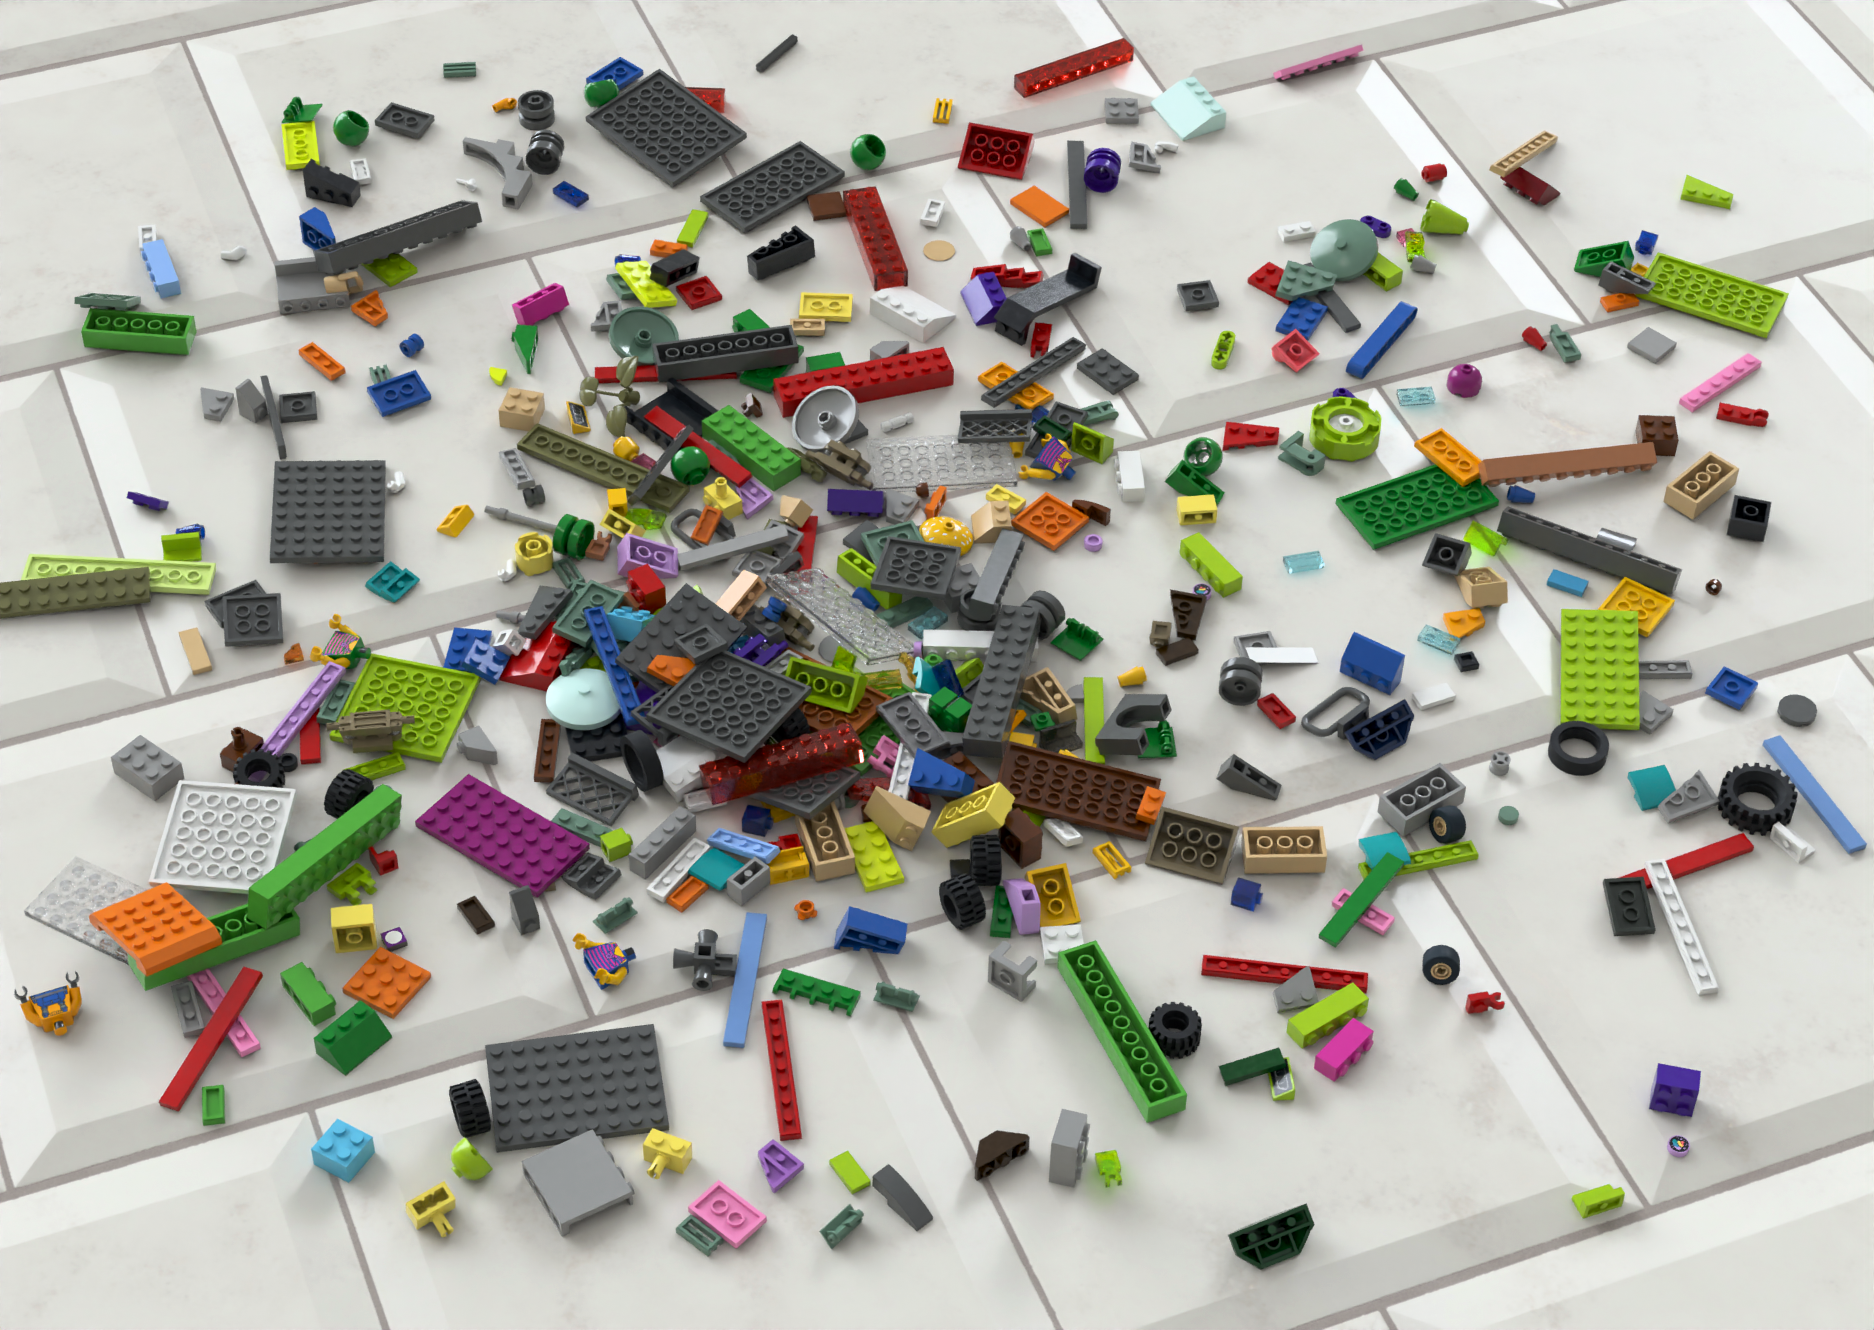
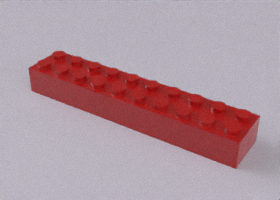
M944 347L776 378L773 379V391L782 417L786 418L794 416L802 400L821 387H843L855 397L857 403L952 386L954 383V368Z

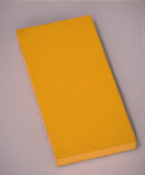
M1000 362L980 374L978 381L992 389L1018 371ZM1034 382L1008 400L1022 409H1032L1033 412L1054 399V393Z
M1442 428L1414 443V447L1462 487L1480 478L1478 464L1481 460Z

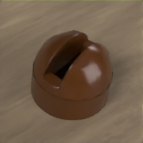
M927 482L916 486V494L919 497H929Z
M1712 579L1706 584V591L1710 595H1717L1722 589V583L1718 579Z

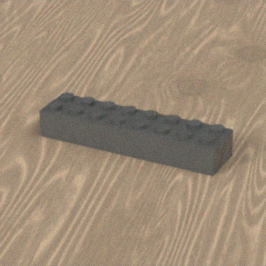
M792 325L652 344L653 361L659 383L667 382L670 378L681 380L799 363L798 345Z

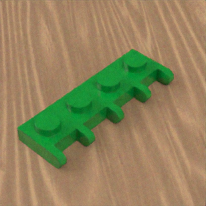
M784 968L772 990L774 994H777L779 990L790 993V999H795L797 995L810 999V1005H814L816 1001L828 1004L831 1011H834L835 1007L847 1010V1016L852 1015L861 997V991Z

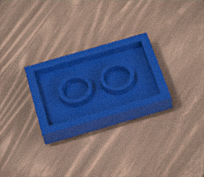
M619 57L587 77L586 84L613 79L618 85L619 90L643 76V69Z
M1298 297L1297 300L1292 301L1276 325L1275 331L1288 335L1294 329H1297L1308 341L1326 315L1328 306Z
M416 370L367 387V393L382 417L431 400V394Z
M454 627L443 668L472 673L461 667L476 638L490 645L492 631Z

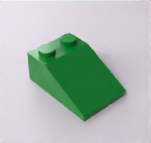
M1629 241L1579 250L1574 271L1601 277L1603 269L1610 261L1631 271L1634 255Z

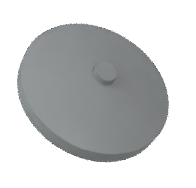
M825 386L813 391L802 400L794 413L792 432L796 441L803 448L812 452H824V446L831 439L844 443L857 425L859 418L858 403L848 390L840 386Z

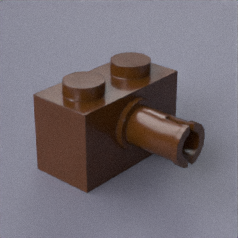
M241 727L233 728L231 730L233 741L223 748L220 753L222 767L233 772L234 764H237L239 757L243 758L245 752L249 754L251 753L250 750L255 749V752H258L264 744L263 737Z

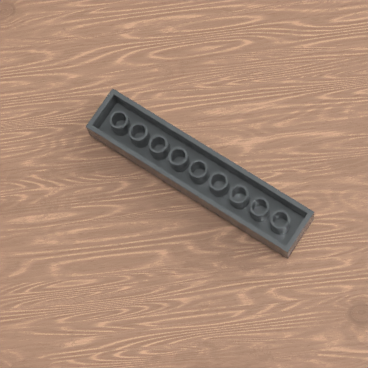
M460 200L314 250L313 253L318 271L338 275L343 273L345 269L352 270L358 268L359 264H370L377 258L385 259L389 257L388 254L402 253L405 248L413 249L418 247L420 243L427 244L433 242L434 238L438 237V239L447 237L449 233H460L463 228H474L478 223L482 222L478 202Z
M1002 605L962 737L964 755L1003 759L1041 627L1040 608Z

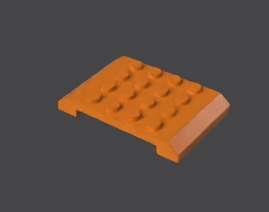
M167 882L89 915L90 923L98 931L104 930L134 958L137 968L145 976H150L222 945V938L215 925Z

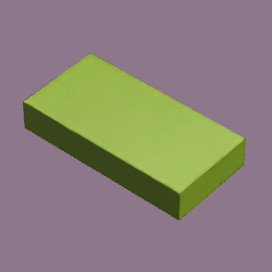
M848 1150L829 1160V1165L851 1194L871 1185V1180Z

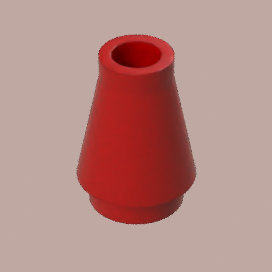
M1529 326L1522 333L1523 341L1534 346L1539 351L1546 348L1547 343L1536 328Z

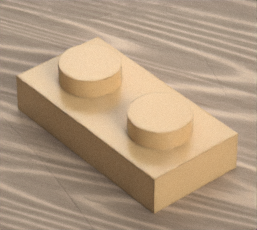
M790 319V325H792L794 334L797 336H825V319Z

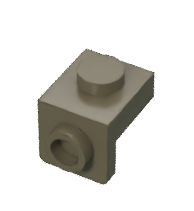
M1153 621L1149 636L1150 644L1159 648L1169 645L1172 623Z

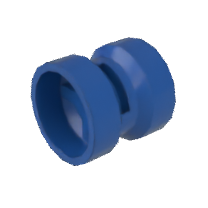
M414 333L408 337V340H403L399 346L405 356L411 357L416 351L424 348V342L418 334Z
M771 596L768 601L769 605L763 609L762 614L778 623L781 618L780 614L782 611H785L787 605Z

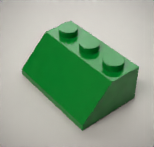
M360 1000L315 1036L314 1043L316 1054L346 1076L388 1042L392 1035L378 1014Z

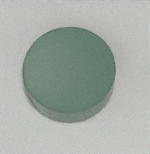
M1504 806L1499 810L1498 819L1501 823L1505 825L1517 823L1519 812L1516 808Z

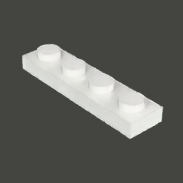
M693 838L647 888V894L664 903L666 898L688 877L689 868L702 855L711 850V846Z

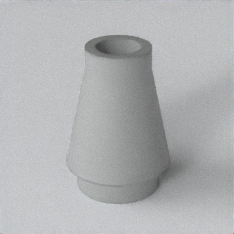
M1017 226L1010 231V239L1023 251H1028L1031 248L1024 228Z
M1415 255L1410 268H1413L1414 271L1433 274L1437 264L1421 255Z

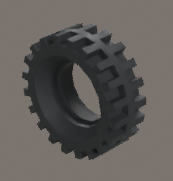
M1743 763L1742 768L1735 766L1732 772L1728 771L1725 778L1723 777L1718 795L1720 801L1718 811L1723 810L1722 818H1729L1728 824L1730 826L1736 824L1739 826V831L1742 832L1746 829L1750 831V835L1760 832L1761 836H1766L1767 831L1771 832L1773 825L1777 822H1780L1784 827L1786 823L1789 824L1791 822L1798 793L1794 791L1795 784H1789L1790 777L1788 775L1783 777L1779 769L1776 771L1771 770V765L1766 764V767H1760L1759 763H1754V766ZM1747 792L1760 793L1768 797L1775 807L1770 810L1750 808L1743 804L1738 796Z

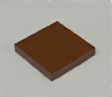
M840 191L807 195V202L813 221L846 217V209Z

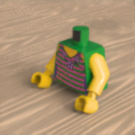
M334 614L333 620H329V627L332 629L338 628L339 631L334 632L323 652L320 647L314 646L310 654V659L313 662L320 660L321 664L326 666L331 661L346 669H354L361 659L370 658L371 649L364 646L359 635L348 626L341 624V617L338 614Z

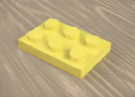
M801 292L799 319L851 322L853 294Z

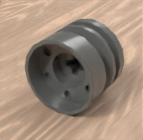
M540 130L534 133L526 153V164L528 167L542 175L556 172L560 166L565 148L562 137L551 130Z

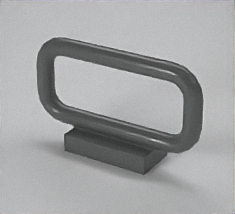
M687 509L672 521L671 531L692 549L702 548V546L678 528V525L686 518L695 516L699 519L702 514L698 509ZM722 515L715 532L726 541L734 539L733 537L736 534L733 523Z
M1343 687L1305 714L1301 720V725L1305 730L1319 737H1327L1337 731L1338 737L1344 740L1347 738L1344 732L1369 719L1370 699L1365 693L1356 688ZM1344 695H1352L1362 700V703L1327 729H1319L1309 723L1311 719Z

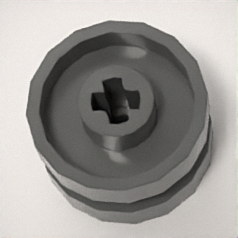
M533 90L522 94L518 98L519 122L524 128L544 130L552 126L555 121L554 99L552 95L542 90Z
M976 588L962 593L957 617L958 624L962 629L966 631H994L1002 602L1000 606L998 605L996 615L992 614L989 621L968 615L970 601Z
M1039 590L1034 592L1021 605V607L1040 608L1041 627L1038 639L1048 638L1065 620V611L1062 604L1055 596L1046 591Z
M1235 657L1224 662L1220 670L1219 694L1222 699L1238 706L1249 705L1257 701L1261 695L1262 668L1257 662L1246 657Z

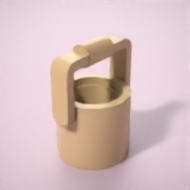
M356 271L324 277L326 293L348 291V295L363 291V280ZM355 278L357 286L349 287L347 280Z

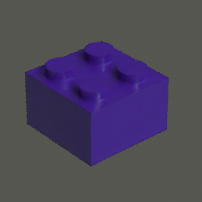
M1658 1063L1651 1087L1649 1109L1692 1117L1699 1094L1701 1071Z

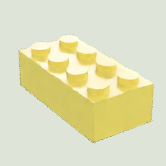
M998 782L945 804L931 833L948 848L953 845H959L968 839L971 840L973 835H984L993 829H999L1005 824V818L1012 809L1015 797Z

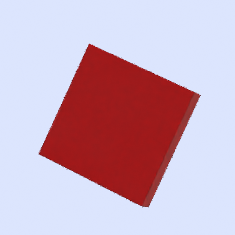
M707 276L676 286L677 293L691 310L722 300V294Z

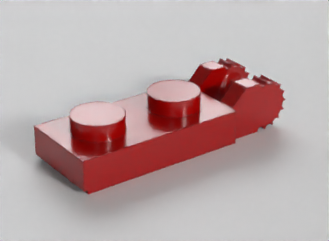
M1035 322L1030 357L1034 358L1036 351H1041V357L1048 352L1052 324Z
M1720 402L1716 418L1748 426L1765 427L1769 413L1763 409L1755 410Z

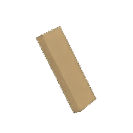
M198 628L179 632V637L193 675L211 671L212 666Z

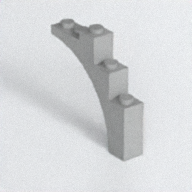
M465 137L463 139L464 154L487 162L502 175L505 181V186L501 193L503 207L519 209L532 187V173L524 171L523 157L515 156L514 142L498 139L496 143Z

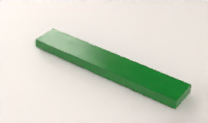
M1387 852L1319 933V939L1336 948L1402 869L1404 861Z

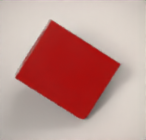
M373 846L368 847L370 861L380 876L399 868L397 855L394 850H386L377 854Z

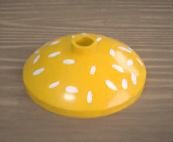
M937 516L927 519L919 528V532L925 542L961 547L960 556L965 555L972 548L973 535L971 531L957 519Z

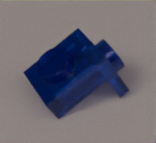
M1642 230L1639 239L1635 243V251L1643 255H1652L1658 235Z

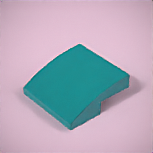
M390 561L366 582L365 587L376 595L395 603L415 586L420 579L407 568L401 570Z
M916 657L912 673L917 677L915 689L920 693L933 696L943 687H946L943 674L922 658Z
M1665 765L1628 772L1627 778L1635 790L1634 798L1642 811L1658 808L1663 800L1676 791Z
M1397 832L1358 839L1359 847L1366 855V863L1372 870L1387 852L1403 860L1404 865L1411 864L1408 851Z
M714 847L702 855L689 868L688 873L721 891L727 888V879L745 864Z

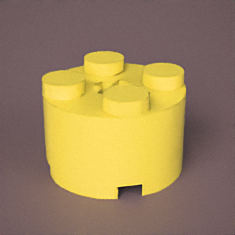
M530 532L518 538V542L515 543L516 564L526 576L540 574L553 568L552 541L547 535L541 536L538 535V532Z

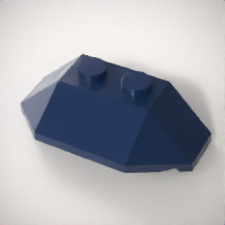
M1404 699L1344 733L1355 751L1376 760L1406 743L1414 714Z

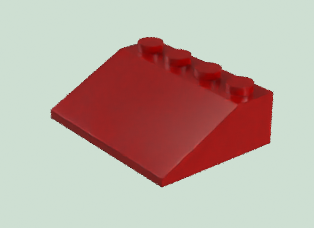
M969 122L958 168L1022 180L1032 155L1035 143L1034 135L1032 133Z
M557 621L550 622L536 640L525 638L527 641L519 655H511L499 677V681L547 692L550 684L562 674L559 667L560 662L579 644L553 633L552 627Z

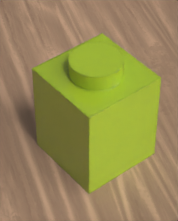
M622 827L600 836L601 850L609 862L631 853L632 838L630 834L625 833Z

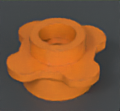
M802 900L794 907L795 911L798 912L799 920L817 916V911L814 910V903L809 900Z

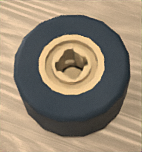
M1449 805L1432 811L1429 818V828L1433 837L1439 843L1445 844L1462 839L1466 831V821L1460 809Z
M1436 945L1427 949L1423 954L1422 960L1424 977L1429 982L1437 985L1450 984L1455 981L1460 972L1458 952L1447 945Z

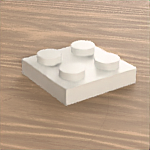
M1081 924L1040 927L1045 964L1058 963V952L1084 944Z

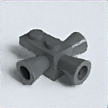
M710 929L698 932V942H695L694 953L674 948L673 969L694 966L695 976L692 986L700 991H707L713 987L712 975L735 976L737 968V954H716L718 934Z

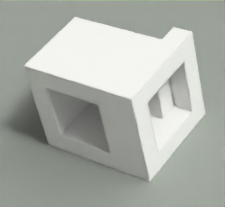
M514 629L500 632L492 647L506 655L514 654L518 656L527 640Z

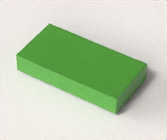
M1043 228L1027 231L1028 240L1036 256L1052 254L1053 249Z
M224 1085L202 1087L203 1126L225 1124Z

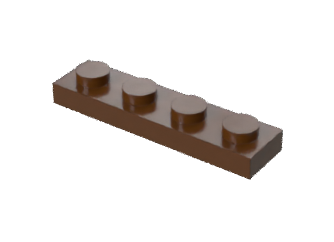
M541 719L534 782L552 783L555 778L561 725L553 719Z

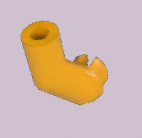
M505 98L492 105V108L495 112L502 109H514L517 106V100L515 98Z

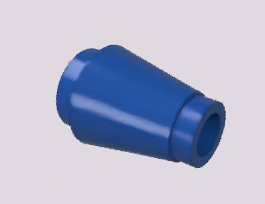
M1517 485L1510 486L1507 492V500H1511V503H1533L1535 499L1534 492Z
M858 587L852 594L854 603L873 612L880 606V602L865 587Z

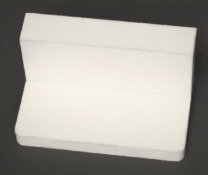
M1780 822L1773 825L1770 839L1798 863L1815 852V849L1790 827H1784Z

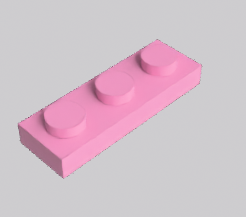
M1343 888L1332 901V907L1339 910L1353 893ZM1371 905L1358 922L1384 935L1394 923L1395 917Z

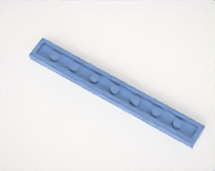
M1781 735L1764 740V748L1783 772L1790 777V781L1795 784L1801 795L1847 853L1850 854L1865 849L1867 843Z
M746 913L723 1046L745 1047L767 914Z

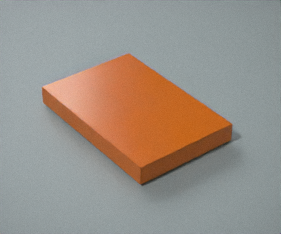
M1035 185L1010 199L1011 205L1043 227H1047L1069 214V208Z

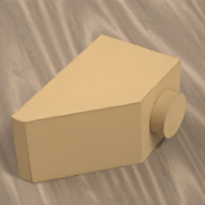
M783 495L781 497L780 516L785 519L784 523L792 528L794 526L802 528L813 509L801 499Z

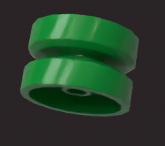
M570 514L564 515L554 532L552 542L554 552L561 555L568 554L570 558L577 560L584 559L586 557L585 551L591 540L594 539L595 526L593 522L585 519L579 520L578 517Z

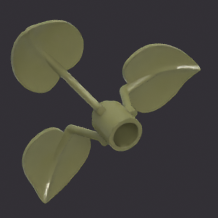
M639 356L625 357L619 361L616 377L620 380V385L625 388L619 394L597 390L599 382L595 377L591 376L586 377L580 385V400L585 406H592L596 402L597 393L616 396L623 403L614 406L613 410L609 411L606 417L608 431L617 437H625L627 411L624 407L637 405L640 401V393L629 387L635 377Z

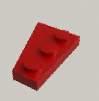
M1226 422L1222 451L1229 450V447L1244 449L1247 445H1254L1256 447L1278 445L1279 427Z

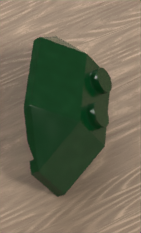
M1306 1203L1244 1226L1228 1234L1235 1255L1261 1270L1300 1254L1315 1224Z

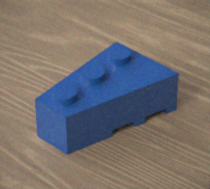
M917 748L908 786L918 793L962 798L972 793L975 783L973 778L952 765Z
M849 906L836 930L834 949H840L842 946L853 947V951H860V948L873 949L875 953L899 954L905 944L908 923Z

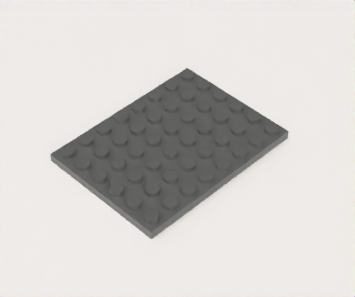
M661 69L656 70L585 117L587 123L671 187L676 186L747 138L745 131Z
M275 461L270 563L384 562L386 461Z
M654 1024L485 1045L497 1153L558 1145L592 1129L596 1136H601L602 1139L650 1133L652 1128L658 1131L669 1130Z

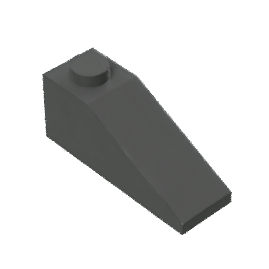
M1611 261L1603 269L1598 286L1613 293L1648 294L1656 285L1655 282Z
M1235 754L1221 765L1216 778L1233 790L1274 801L1277 800L1282 786Z

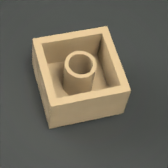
M509 387L498 410L500 427L530 431L539 423L544 413V393Z

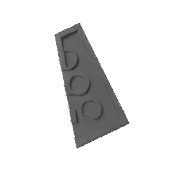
M540 585L519 627L518 634L523 638L536 640L573 597L572 590Z

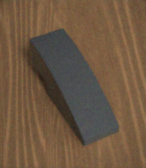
M886 1165L873 1175L872 1186L887 1199V1205L916 1231L933 1220L932 1214L917 1193L891 1165Z

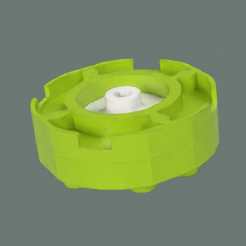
M1340 396L1328 398L1327 403L1321 406L1318 403L1312 410L1309 440L1316 450L1325 454L1329 459L1353 462L1371 455L1377 449L1382 418L1377 410L1374 412L1369 408V403L1361 399Z

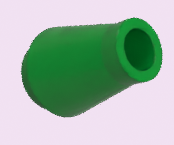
M1400 178L1394 185L1396 193L1412 201L1419 195V192L1413 188L1407 179Z

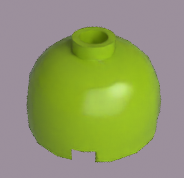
M466 1137L460 1140L453 1148L451 1161L454 1166L451 1169L459 1178L464 1176L468 1180H478L493 1170Z

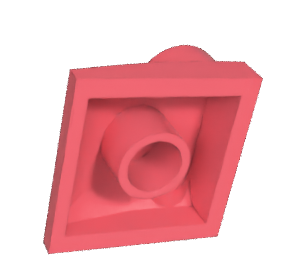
M1294 329L1272 347L1273 358L1278 362L1286 363L1296 373L1320 354L1297 329Z

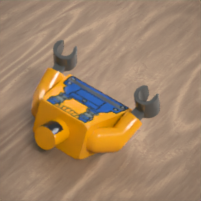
M75 971L76 979L71 981L69 980L68 972L66 973V980L71 984V988L66 985L29 996V1000L26 998L28 991L25 986H22L25 993L23 996H19L15 989L14 997L21 1001L20 1006L26 1020L37 1027H42L44 1032L54 1030L55 1035H64L67 1032L66 1026L74 1023V1016L78 1014L82 1005L80 987H77L80 978L79 974Z

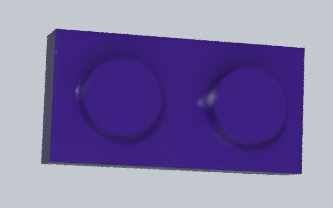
M128 491L126 497L133 500L132 504L139 506L147 504L149 509L160 511V508L167 509L169 504L168 501L138 492Z

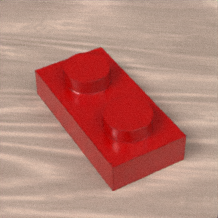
M1274 693L1257 700V706L1279 729L1296 722V716Z

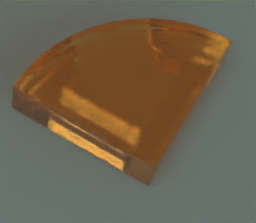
M299 643L292 645L291 649L284 654L285 665L304 661Z

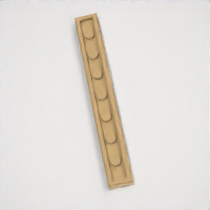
M1544 130L1492 164L1489 171L1502 177L1507 176L1555 144L1558 136Z

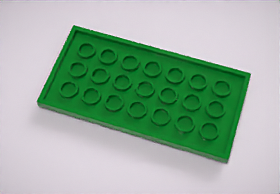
M1435 464L1336 498L1335 504L1371 548L1375 550L1497 507L1499 500L1486 485L1482 486L1480 478L1462 487Z

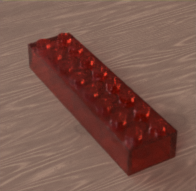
M876 186L843 191L846 216L874 291L898 286L907 287L908 269Z
M849 722L832 728L821 729L811 734H803L793 739H786L772 745H765L759 748L745 763L726 756L723 759L699 765V771L704 790L712 805H717L865 761L862 742Z

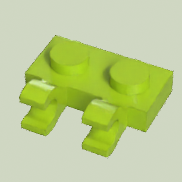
M355 863L326 885L330 893L340 900L346 897L353 906L362 903V900L358 898L360 896V893L356 890L358 887L362 886L369 895L377 891L373 886L376 882L372 879L371 872L359 863Z

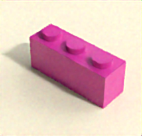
M553 283L512 304V308L518 324L533 326L535 322L547 319L554 312L562 311L564 307L569 305L564 286Z
M1353 1018L1316 1055L1314 1069L1333 1082L1340 1076L1343 1077L1347 1073L1349 1066L1352 1063L1356 1064L1364 1051L1370 1050L1374 1043L1372 1040L1374 1031Z

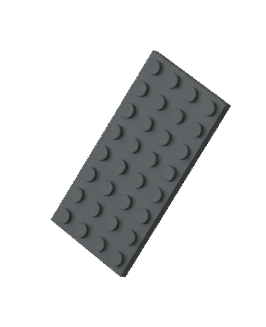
M799 141L701 195L700 202L740 231L746 233L807 198V195H813L845 177V171Z

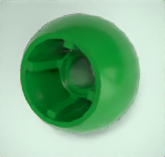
M613 79L588 83L584 87L586 103L590 107L597 106V109L619 95L618 85Z
M347 110L336 117L333 124V132L340 143L357 146L367 139L369 124L360 114Z
M863 134L853 141L850 148V156L857 167L863 170H874L884 162L886 148L882 140L877 136Z
M1199 437L1192 440L1186 446L1183 459L1205 477L1214 474L1219 469L1223 460V453L1216 441L1207 437ZM1209 456L1207 461L1203 462V458Z
M690 446L674 454L671 459L670 469L673 477L678 482L686 485H697L708 475L710 461L703 450Z

